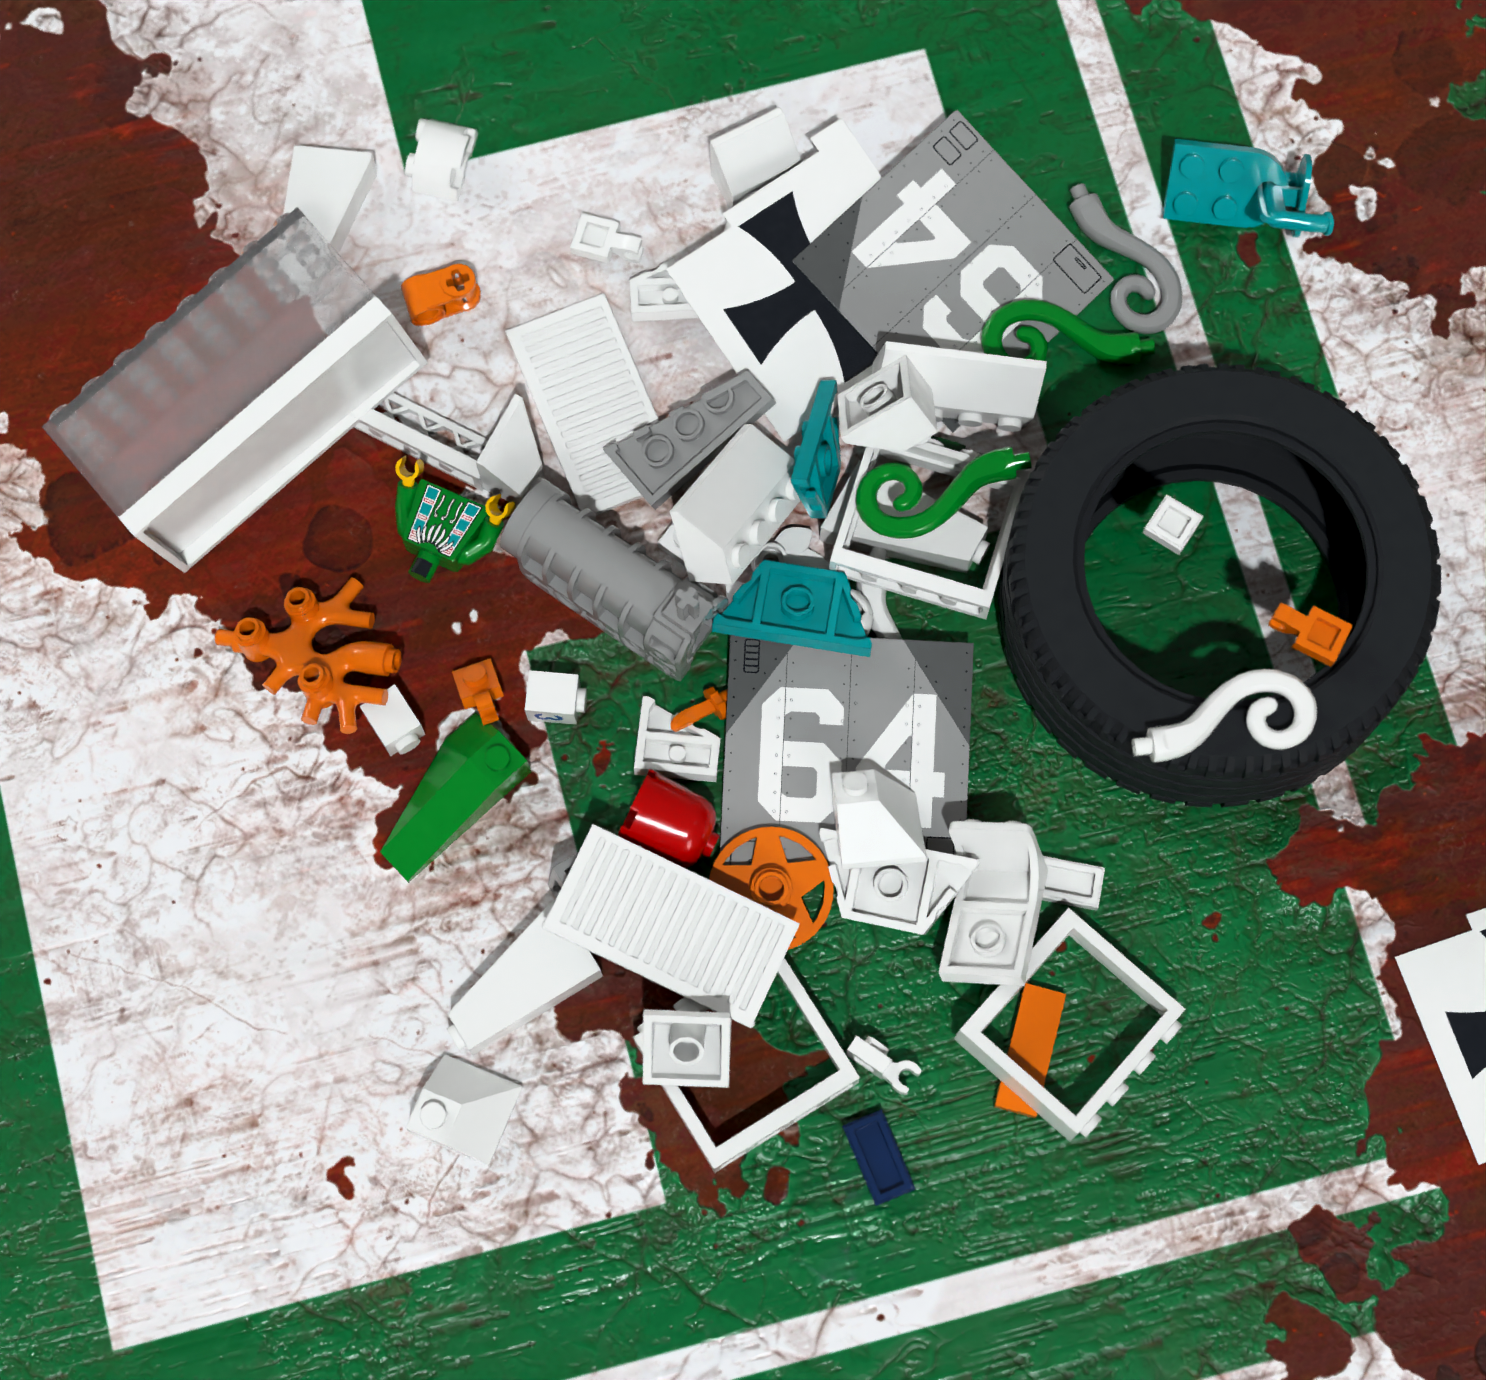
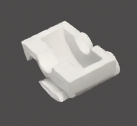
M421 118L416 129V141H418L416 153H409L405 166V176L412 177L413 192L458 202L465 179L466 164L469 157H472L479 134L478 131L473 128L439 120Z

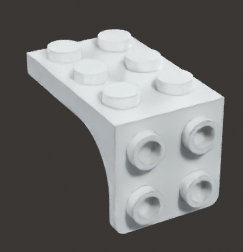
M976 819L953 821L950 823L949 834L953 841L956 855L978 859L980 862L977 869L955 896L938 973L944 982L1025 986L1048 874V868L1034 831L1030 825L1019 821H1007L1005 823L982 822Z

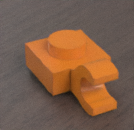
M1283 603L1279 604L1268 623V626L1279 632L1297 636L1292 648L1330 667L1335 663L1353 626L1314 605L1306 616Z
M491 658L452 671L464 709L477 706L483 726L498 721L499 718L492 700L504 695Z

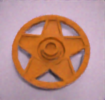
M761 827L740 834L720 852L713 864L709 877L710 881L800 923L794 935L796 938L792 940L788 950L805 943L818 932L826 921L833 902L834 885L826 858L809 839L786 828ZM779 836L800 844L815 860L788 863ZM757 838L751 865H723L737 847L751 839ZM824 881L823 904L813 923L801 897Z

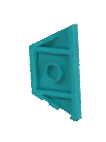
M836 380L820 381L809 420H804L802 425L803 440L801 446H796L794 452L795 466L791 476V484L810 518H827L841 470L839 417H832L831 414L835 394L838 393Z
M763 560L753 571L751 580L742 584L733 595V601L722 614L718 613L714 617L712 632L858 656L870 657L872 648L870 637L867 638L861 623V613L857 603L851 597V587L844 572Z

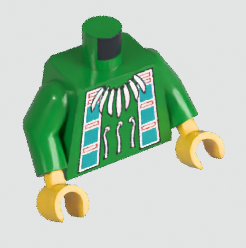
M406 455L397 461L395 471L397 476L402 479L398 482L395 500L397 533L402 538L406 550L416 555L408 571L412 577L424 583H430L438 566L458 572L463 565H471L493 551L504 527L502 519L511 516L516 509L513 501L507 503L504 511L501 512L497 504L501 494L490 497L484 506L423 479L417 484L415 478L424 470L423 461L421 459L416 461L414 473L408 472L405 468Z

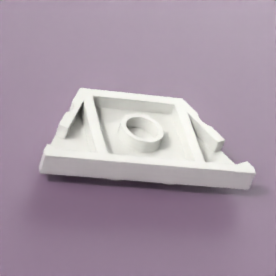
M820 828L819 833L827 853L831 880L836 887L838 895L836 899L841 917L921 935L927 934L977 869L980 860L925 849L926 862L842 870L837 831Z

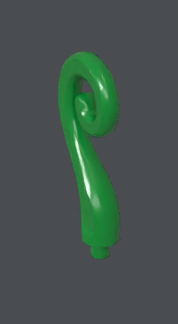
M1019 300L997 309L987 320L981 335V345L985 354L1009 356L1002 344L1003 333L1006 328L1021 321H1039L1057 329L1091 356L1112 364H1139L1141 356L1155 354L1154 339L1140 340L1138 332H1101L1073 313L1054 304L1039 300ZM1031 326L1018 328L1016 338L1022 343H1027L1031 348L1029 355L1024 359L1045 361L1048 343L1044 335L1037 328Z
M1012 446L981 454L958 473L932 506L919 514L908 517H894L885 514L877 503L878 490L887 481H900L905 490L903 494L894 499L893 508L896 511L904 512L918 505L923 493L922 482L917 473L909 466L900 463H885L869 471L860 481L856 491V510L861 520L871 530L880 535L897 539L922 536L932 532L948 521L981 487L995 482L1016 479L1017 470L1032 468L1030 453L1013 454Z

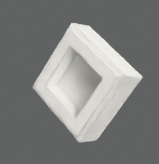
M1166 494L1144 528L1143 534L1180 555L1202 521L1203 516Z

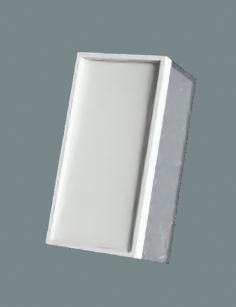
M296 207L291 213H285L278 217L273 223L272 229L262 238L248 243L242 249L240 256L228 267L220 268L214 272L209 278L208 284L198 293L184 298L177 306V311L169 318L149 328L145 338L133 349L120 353L115 358L113 366L105 373L90 379L82 387L81 393L69 404H63L51 413L49 421L42 428L132 535L185 573L358 424L360 417L370 409H375L428 362L388 308L300 209ZM352 412L357 418H355V417H353V416H351V415H349V414Z

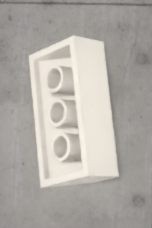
M890 341L885 342L873 361L872 374L902 356L907 355L932 389L936 422L942 421L943 418L958 419V424L969 427L981 426L982 422L997 424L999 430L1010 432L1020 431L1021 427L1025 428L1034 419L1047 361Z
M744 424L670 510L689 581L733 585L801 501L791 484V476L795 466L794 458L752 424Z

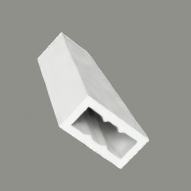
M294 145L273 275L280 291L293 297H305L307 294L319 295L376 178L377 168L371 152Z
M861 460L857 463L828 513L827 518L821 525L820 540L827 544L835 545ZM896 480L885 482L877 493V503L880 509L885 514L894 517H908L919 514L936 502V499L922 493L921 500L916 507L909 511H896L893 508V501L897 496L903 494L905 490L903 484ZM958 511L932 532L907 539L890 538L880 535L871 530L859 517L850 549L870 553L872 547H879L887 551L886 556L967 573L973 562L978 565L982 562L990 543L985 541L988 526Z
M555 900L549 903L448 1012L453 1025L446 1029L459 1050L467 1046L474 1056L603 977L601 969L590 951L542 928V922L547 919Z

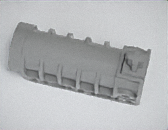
M547 480L536 484L525 495L512 513L501 535L500 547L517 558L520 571L528 580L677 681H681L691 668L693 656L712 632L714 617L718 613L722 614L729 606L726 597L723 595L718 596L708 586L700 582L689 581V577L683 580L672 573L671 564L666 560L656 562L647 556L646 548L641 543L637 542L631 545L623 540L620 529L616 526L611 525L606 528L598 523L595 512L589 508L581 511L573 506L570 496Z

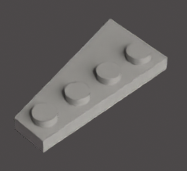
M747 370L703 394L702 399L685 408L681 406L668 413L669 417L650 427L646 425L633 432L634 436L619 444L614 442L603 448V450L646 501L656 510L712 461L744 424L755 423L776 402Z

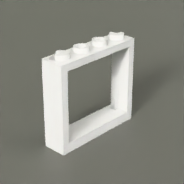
M931 438L926 443L920 446L914 445L904 452L866 447L830 558L829 570L844 572L849 580L986 620L1004 562L1015 510L1030 472L1017 470L1016 479L985 485L1011 493L983 589L854 552L849 550L860 517L855 504L856 491L863 477L875 468L879 455L956 477L969 462L981 454L968 449H962L960 452L948 449L941 442Z
M1068 908L1032 948L1025 984L1062 942L1070 936L1162 1016L1076 1116L982 1034L1023 986L999 985L962 1026L954 1040L1071 1142L1079 1132L1084 1137H1087L1102 1120L1096 1112L1106 1101L1111 1106H1114L1129 1089V1086L1123 1082L1133 1070L1140 1075L1154 1060L1156 1055L1150 1051L1160 1039L1167 1044L1183 1025L1177 1019L1185 1011V1008Z
M785 958L777 974L838 1071L715 1147L679 1086L661 1085L714 1173L857 1085L860 1080L856 1070ZM686 997L673 1005L676 1011L705 1012L709 1009ZM642 1023L637 1028L639 1034H637L633 1038L636 1046L643 1055Z

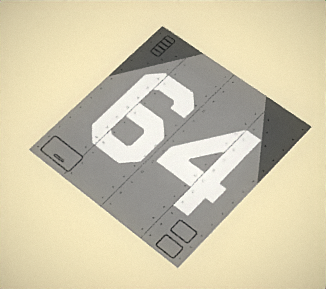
M957 109L792 260L877 353L880 352L886 341L984 353L981 345L983 327L989 317L1004 305L1019 300H1039L1059 306L1077 316L1115 280ZM1021 321L1006 328L1003 333L1002 344L1009 356L1025 358L1029 355L1031 348L1027 343H1022L1016 338L1018 328L1022 326L1037 328L1044 335L1047 343L1060 331L1039 321ZM943 418L942 420L952 433L961 426L958 424V419Z
M730 635L720 852L734 838L749 830L761 827H781L795 831L809 839L822 852L829 865L824 842L821 841L819 833L820 828L836 830L833 811L832 773L874 769L916 793L925 849L956 855L955 847L949 834V827L953 821L967 820L974 643L870 638L872 642L870 657ZM779 836L788 863L815 860L800 844ZM757 838L751 839L737 847L723 865H751Z

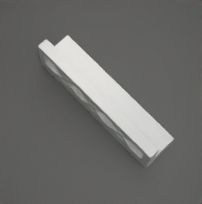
M392 393L384 400L387 412L380 413L370 409L358 419L359 423L354 426V428L416 459H421L424 463L483 491L476 465L477 460L465 455L464 451L478 447L484 449L488 439L395 393ZM390 403H392V404H394V405H396V406H398V407H400V408H397V409L392 410V409H391V406H390ZM352 412L349 414V415H351V416L357 418ZM412 413L419 417L422 429L414 430L396 421L394 417ZM424 420H426V421H428V422H430V423H432V424H434V425L429 426V427H426V424H425V421H424ZM447 430L454 434L457 446L449 447L430 438L429 434ZM459 437L469 442L461 444Z

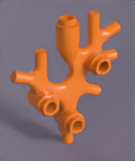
M353 577L348 580L338 594L325 602H318L310 589L302 587L291 589L284 600V608L291 619V625L282 632L269 633L261 620L248 617L240 620L234 631L218 629L215 634L216 645L232 647L233 652L244 654L252 662H262L268 658L275 660L277 664L275 670L262 684L267 691L276 695L286 681L299 675L298 685L307 699L301 720L306 724L316 725L321 709L335 703L339 713L340 731L345 734L354 733L357 730L355 709L358 704L368 703L385 706L388 701L387 689L347 684L344 682L345 675L351 671L365 674L389 676L390 673L396 674L401 665L400 650L394 649V646L388 643L358 641L346 644L328 654H320L313 649V638L318 631L326 626L339 624L368 629L373 628L375 622L374 613L350 609L351 602L364 588Z

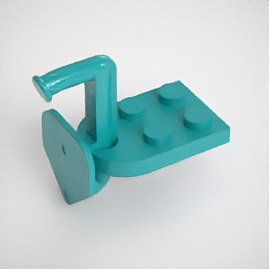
M1184 139L1174 140L1162 213L1163 219L1240 228H1252L1267 223L1273 228L1291 230V235L1294 238H1299L1301 231L1323 233V235L1329 236L1334 229V217L1331 212L1327 211L1324 214L1305 213L1312 176V159L1310 154L1303 155L1298 170L1295 173L1286 172L1274 155L1260 148ZM1285 206H1291L1292 211H1286Z

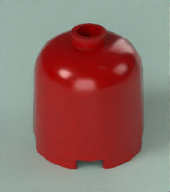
M649 769L617 836L688 869L695 865L701 854L710 857L720 835L713 832L717 818L715 808L709 800L657 771Z

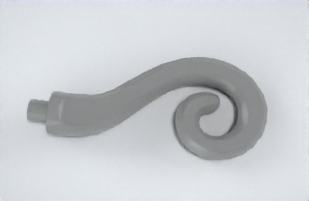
M1085 184L1074 186L1070 190L1074 202L1070 204L1069 209L1081 231L1094 243L1145 267L1155 277L1161 289L1162 302L1159 308L1150 314H1139L1129 307L1127 303L1128 295L1135 292L1143 299L1151 300L1155 296L1156 289L1145 276L1128 275L1123 277L1115 284L1111 291L1110 305L1114 317L1122 326L1132 332L1155 334L1165 330L1175 321L1182 306V287L1174 267L1157 249L1115 225L1108 217L1098 194H1089Z

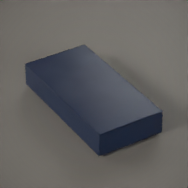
M882 1109L842 1126L875 1207L915 1191V1186Z

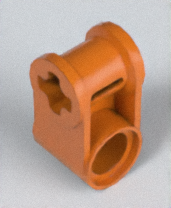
M460 263L452 264L449 267L427 274L415 275L401 284V291L411 322L416 326L430 325L443 318L470 311L478 305L481 299V290L476 282L474 272L467 265ZM464 285L465 289L458 291L457 287ZM466 297L467 301L463 302L462 298Z

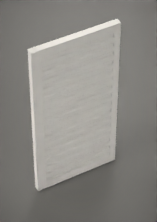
M602 293L514 328L507 329L505 331L579 510L582 511L585 508H589L595 512L596 516L642 498L643 496L605 453L603 448L614 442L619 444L634 436L633 432L646 425L650 427L658 423L659 419L605 294Z
M592 824L547 919L542 922L543 929L715 1012L731 1013L732 1020L748 1028L754 1027L756 1016L800 925L798 922Z

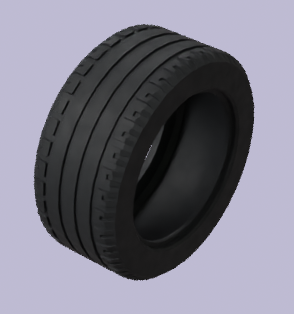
M1219 363L1217 367H1209L1208 364L1182 366L1178 371H1173L1170 368L1158 373L1148 374L1142 381L1138 379L1130 381L1112 390L1109 397L1103 395L1082 410V416H1075L1056 435V441L1049 443L1036 462L1035 469L1027 479L1015 510L999 579L998 606L1000 607L998 618L1001 639L1006 644L1004 652L1011 673L1016 674L1018 678L1016 685L1027 705H1032L1035 709L1034 716L1049 734L1054 733L1058 738L1056 742L1073 758L1079 757L1085 761L1084 766L1102 778L1106 779L1108 776L1117 781L1115 785L1138 795L1141 791L1150 794L1149 798L1172 804H1175L1176 801H1181L1185 803V806L1211 808L1213 804H1220L1221 807L1248 805L1249 800H1256L1259 803L1283 796L1285 791L1290 790L1294 792L1316 781L1317 777L1326 775L1345 761L1346 757L1355 752L1393 709L1418 673V667L1423 663L1432 641L1431 631L1433 632L1436 627L1440 601L1437 599V596L1441 593V565L1437 564V560L1440 558L1436 530L1431 529L1433 518L1427 507L1425 496L1419 495V484L1412 476L1411 470L1407 464H1402L1399 460V452L1389 444L1388 439L1384 435L1379 436L1374 431L1376 427L1370 421L1367 422L1363 415L1358 411L1353 413L1346 408L1347 403L1334 398L1326 390L1324 393L1315 390V385L1299 381L1294 376L1288 379L1280 376V372L1267 371L1260 367H1255L1254 370L1245 369L1244 365ZM1189 481L1219 482L1241 487L1263 496L1284 509L1302 525L1315 541L1327 562L1335 585L1338 618L1353 625L1335 663L1331 667L1326 665L1315 675L1303 682L1312 692L1317 705L1316 722L1306 740L1294 747L1283 750H1274L1261 746L1251 736L1247 728L1246 717L1248 709L1253 702L1258 700L1249 699L1238 701L1209 737L1190 753L1172 760L1154 763L1149 755L1134 756L1132 739L1147 737L1148 728L1173 725L1185 721L1198 709L1206 698L1185 694L1160 683L1141 671L1121 653L1109 638L1094 611L1087 589L1084 568L1085 543L1095 528L1113 510L1143 492L1171 483ZM1280 694L1267 696L1275 698L1278 703L1276 711L1266 717L1268 726L1276 731L1287 729L1294 720V709L1291 703Z

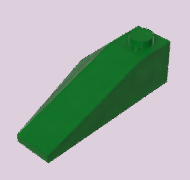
M475 712L445 739L380 853L409 883L531 773L528 761L491 724L483 726L480 715Z

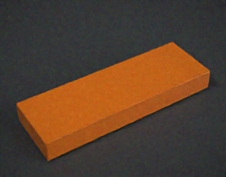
M1026 983L1023 987L1007 1056L1044 1087L1066 994ZM1000 1080L994 1107L1036 1118L1037 1112Z

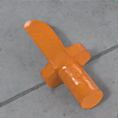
M714 687L705 689L703 694L706 700L678 713L671 721V730L677 732L712 713L718 716L720 720H725L727 716L728 689L720 693Z

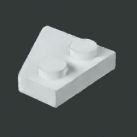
M643 696L634 775L646 776L649 769H652L668 778L716 782L721 738L704 728H697L693 724L677 732L672 731L670 727L671 721L678 713L673 715L657 706L655 700L651 697Z

